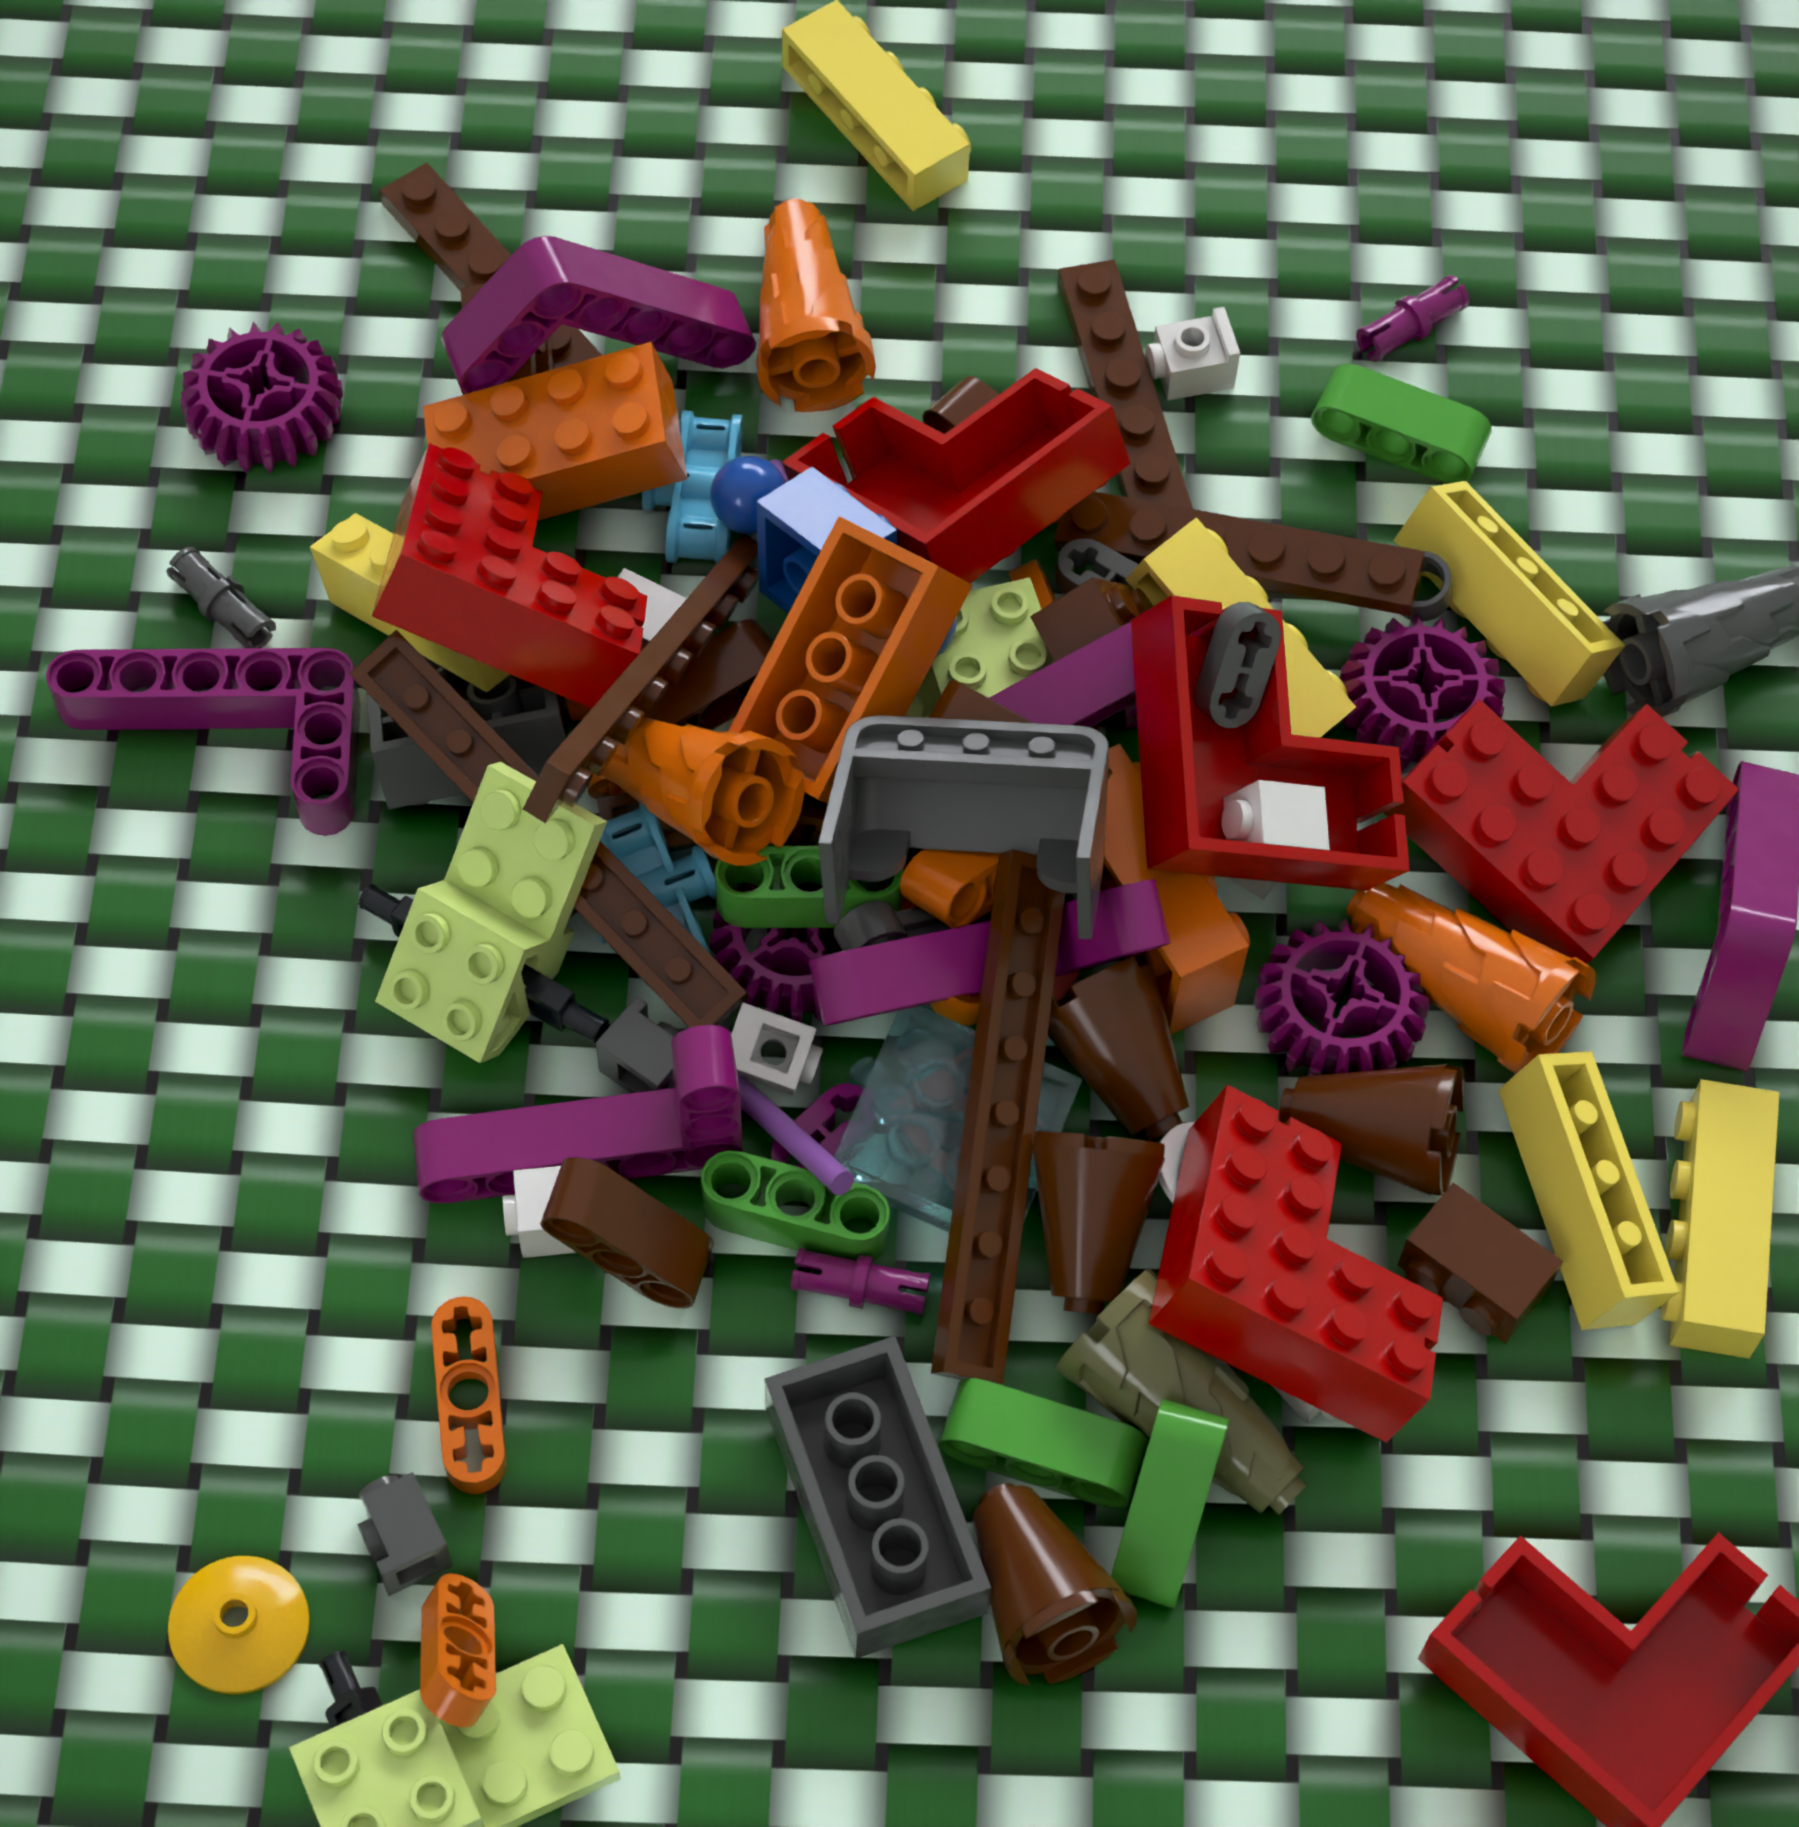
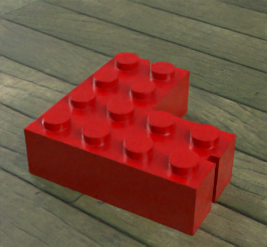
M1037 368L1033 369L946 434L935 430L875 397L870 398L832 426L853 479L849 483L846 480L831 438L825 433L820 434L781 462L788 480L793 479L810 467H814L832 482L841 484L852 497L875 514L884 516L891 523V526L897 529L898 546L938 565L969 584L998 562L1011 556L1021 545L1049 524L1058 521L1065 512L1095 490L1103 487L1112 477L1131 464L1112 405L1078 388L1072 392L1070 384Z
M429 443L401 503L372 617L593 708L641 652L644 629L642 626L645 621L648 596L640 593L634 585L624 579L613 576L605 578L581 568L578 562L568 555L560 552L546 553L532 547L543 492L533 488L528 480L511 472H502L500 474L492 470L489 475L480 471V464H477L466 452L452 447L442 449Z
M1171 595L1131 620L1147 869L1363 891L1410 871L1405 815L1393 814L1357 831V823H1362L1404 803L1399 747L1291 734L1281 610L1262 608L1279 623L1281 630L1280 645L1256 714L1246 724L1237 728H1224L1217 725L1199 710L1194 698L1197 680L1215 624L1220 615L1227 609L1222 610V602ZM1253 627L1250 632H1241L1238 641L1241 643L1244 638H1253L1256 633V627ZM1234 687L1231 693H1222L1219 703L1222 704L1225 698H1234L1237 689ZM1257 780L1325 787L1330 850L1226 840L1221 824L1224 810L1223 798Z
M1479 699L1441 736L1418 761L1419 763L1402 779L1404 803L1383 813L1387 817L1393 814L1405 815L1407 836L1509 931L1513 929L1570 958L1575 956L1587 964L1601 951L1740 789L1700 752L1697 751L1691 757L1682 752L1681 750L1688 741L1648 704H1645L1617 728L1569 782Z
M1226 1085L1187 1133L1148 1324L1387 1443L1430 1400L1436 1353L1431 1351V1349L1438 1342L1443 1298L1327 1239L1342 1143L1292 1117L1284 1124L1278 1121V1110Z
M1718 1532L1632 1630H1629L1520 1535L1479 1580L1475 1590H1470L1431 1632L1418 1660L1606 1827H1661L1799 1667V1600L1779 1585L1756 1615L1744 1606L1750 1601L1768 1577V1574Z

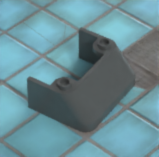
M885 715L869 716L856 721L847 729L818 842L825 922L839 924L849 880L879 882L896 875L906 864L909 848L1004 853L1014 849L1031 855H1037V876L1046 887L1062 893H1077L1078 939H1092L1103 874L1109 769L1107 739L1093 728L1077 725Z

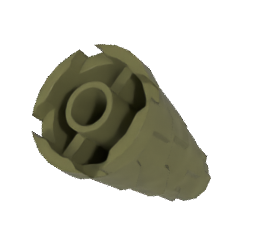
M1150 1268L1146 1269L1097 1316L1096 1319L1098 1321L1087 1333L1083 1332L1061 1357L1055 1368L1068 1381L1073 1382L1122 1422L1133 1423L1149 1438L1151 1437L1162 1398L1229 1418L1212 1481L1231 1494L1239 1496L1260 1514L1270 1506L1279 1515L1307 1486L1297 1476L1305 1466L1287 1447L1284 1438L1268 1416L1248 1395V1385L1226 1362L1148 1324L1158 1276Z

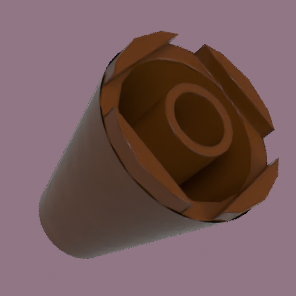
M1143 952L1136 958L1135 956L1127 958L1070 986L1071 990L1066 992L1067 996L1057 1001L1052 996L1047 1036L1130 1136L1143 1131L1147 1140L1152 1141L1168 1133L1175 1126L1183 1124L1178 1113L1188 1108L1189 1103L1154 966L1147 952Z
M1444 1064L1302 1076L1298 1078L1295 1089H1284L1280 1103L1279 1121L1285 1124L1292 1117L1342 1143L1340 1161L1422 1193L1442 1196L1443 1192L1450 1186L1459 1149L1461 1133L1456 1132L1457 1111L1463 1112L1464 1071L1462 1067Z
M1035 1131L1033 1155L1051 1296L1065 1297L1063 1311L1100 1314L1104 1310L1105 1301L1112 1302L1122 1292L1166 1159L1164 1158V1144L1107 1136V1138L1085 1136V1134Z
M1005 1483L991 1488L980 1498L979 1506L972 1515V1524L980 1559L991 1586L990 1605L1002 1659L1009 1675L1019 1684L1030 1685L1026 1677L1027 1674L1043 1673L1048 1684L1086 1672L1110 1657L1119 1648L1114 1636L1126 1623L1130 1632L1136 1626L1137 1610L1127 1593L1032 1488Z

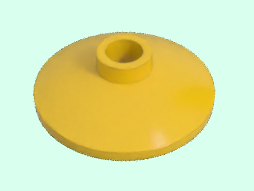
M255 1556L227 1557L200 1569L183 1585L177 1594L168 1620L170 1647L183 1672L195 1683L208 1690L231 1695L259 1691L285 1676L302 1655L310 1630L309 1607L298 1582L280 1565ZM243 1607L248 1610V1617L243 1624L230 1627L223 1623L224 1615L229 1609Z

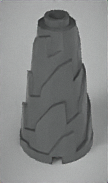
M1781 567L1729 582L1723 580L1688 590H1672L1642 598L1638 594L1610 605L1602 613L1610 614L1611 618L1603 621V623L1626 645L1603 674L1613 695L1627 691L1635 702L1623 707L1632 714H1635L1645 704H1648L1658 715L1664 717L1677 712L1682 705L1727 683L1730 675L1768 657L1771 649L1798 637L1799 567Z

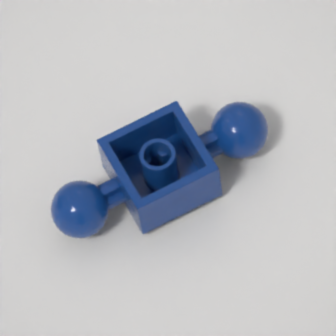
M742 456L723 465L712 481L710 500L716 517L724 526L732 531L741 534H757L759 591L788 614L838 516L897 545V529L891 526V523L884 516L872 512L852 497L844 486L832 482L814 467H810L786 482L779 469L768 460L756 456ZM957 619L954 620L935 658L944 653L953 641Z

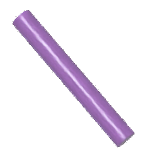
M738 1076L741 1109L835 1195H843L848 1192L854 1183L853 1174L746 1077Z

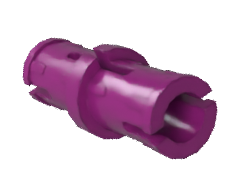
M1448 275L1439 283L1415 297L1407 295L1395 302L1396 306H1394L1392 311L1357 330L1356 340L1360 350L1364 353L1375 346V349L1367 354V358L1372 362H1378L1385 355L1411 339L1418 342L1428 337L1433 326L1468 307L1469 296L1465 286L1461 284L1456 289L1450 291L1451 287L1458 284L1459 279L1453 275Z
M799 1247L795 1259L797 1267L817 1270L822 1273L816 1275L793 1270L791 1290L798 1291L799 1289L849 1299V1306L861 1309L865 1302L923 1316L926 1304L925 1296L900 1292L899 1290L905 1288L928 1293L931 1273L924 1272L922 1274L872 1264L873 1257L859 1254L856 1261Z

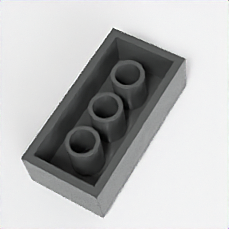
M896 1336L765 1378V1408L855 1658L857 1659L987 1614L991 1586Z

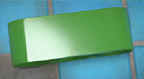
M1341 364L1335 367L1311 415L1313 426L1324 437L1446 484L1469 481L1492 433V426L1489 420L1481 412L1355 364Z
M766 846L758 854L768 859L749 866H735L718 860L715 869L716 904L718 913L727 923L741 928H835L836 924L825 922L823 889L807 892L797 888L798 885L806 882H813L822 886L819 846H782L781 848ZM904 867L896 875L879 881L888 886L881 891H869L861 887L868 883V881L849 880L840 919L854 908L872 901H886L892 905L895 912L901 911L903 896L900 891V882ZM746 882L752 883L758 888L750 892H739L731 887Z
M727 1150L717 1153L706 1162L702 1169L701 1192L702 1208L705 1217L713 1226L723 1231L797 1251L799 1247H803L809 1251L856 1261L859 1254L873 1257V1263L883 1255L888 1246L890 1209L886 1198L878 1190L870 1186L854 1182L848 1192L843 1195H835L807 1169L741 1151ZM738 1184L744 1187L747 1192L741 1197L730 1199L718 1195L716 1190L723 1185ZM790 1201H801L808 1204L811 1210L800 1216H789L779 1208ZM854 1218H865L876 1227L869 1232L861 1234L847 1230L843 1224Z
M978 1378L961 1379L957 1385L938 1446L947 1456L967 1465L1092 1504L1119 1509L1129 1505L1148 1440L1141 1431L1120 1421Z
M1162 1398L1111 1573V1577L1128 1595L1175 1609L1230 1420L1229 1418Z

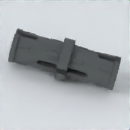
M186 547L174 555L169 562L172 567L166 570L167 576L194 598L198 603L199 612L210 622L217 621L233 635L243 648H262L273 637L271 631L276 630L275 622L249 601L244 595L243 586L231 576L225 577L219 573L194 547Z

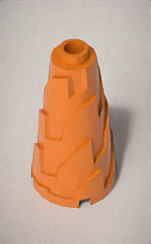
M789 199L775 206V210L770 216L769 224L764 226L765 257L759 304L757 375L760 388L764 394L780 407H782L780 396L794 400V408L797 412L827 411L846 405L864 393L863 380L867 375L871 377L872 381L874 379L876 369L875 356L870 333L865 330L862 317L854 308L846 276L839 270L825 216L821 215V212L812 203L801 199Z
M647 717L642 718L637 729L625 745L619 743L612 759L600 774V776L620 786L627 794L644 805L648 811L660 820L695 841L710 856L735 866H749L768 859L758 853L769 843L781 848L796 826L804 799L803 771L791 766L788 756H797L783 743L752 731L739 733L729 730L725 733H720L689 724L682 727Z
M1384 882L1366 891L1357 890L1347 907L1346 915L1352 919L1351 931L1361 934L1362 930L1372 923L1374 937L1372 939L1381 943L1392 937V948L1390 951L1395 956L1405 955L1406 972L1420 974V986L1424 989L1423 995L1428 997L1431 1003L1459 1022L1457 1028L1494 1054L1502 1066L1515 1074L1538 1054L1559 1053L1583 1017V1014L1573 1009L1574 1003L1572 1000L1577 993L1587 1000H1591L1596 983L1595 969L1577 957L1570 958L1513 929L1510 934L1458 907L1456 911H1453L1401 884L1396 888Z

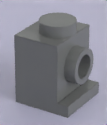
M637 996L596 1042L599 1071L630 1093L674 1088L671 1041L679 1031L666 1022H659L657 1025L649 1020L648 1004Z
M413 1472L399 1479L395 1475L381 1477L369 1483L360 1491L359 1496L365 1506L368 1519L357 1525L372 1560L377 1564L388 1596L452 1567L447 1543Z

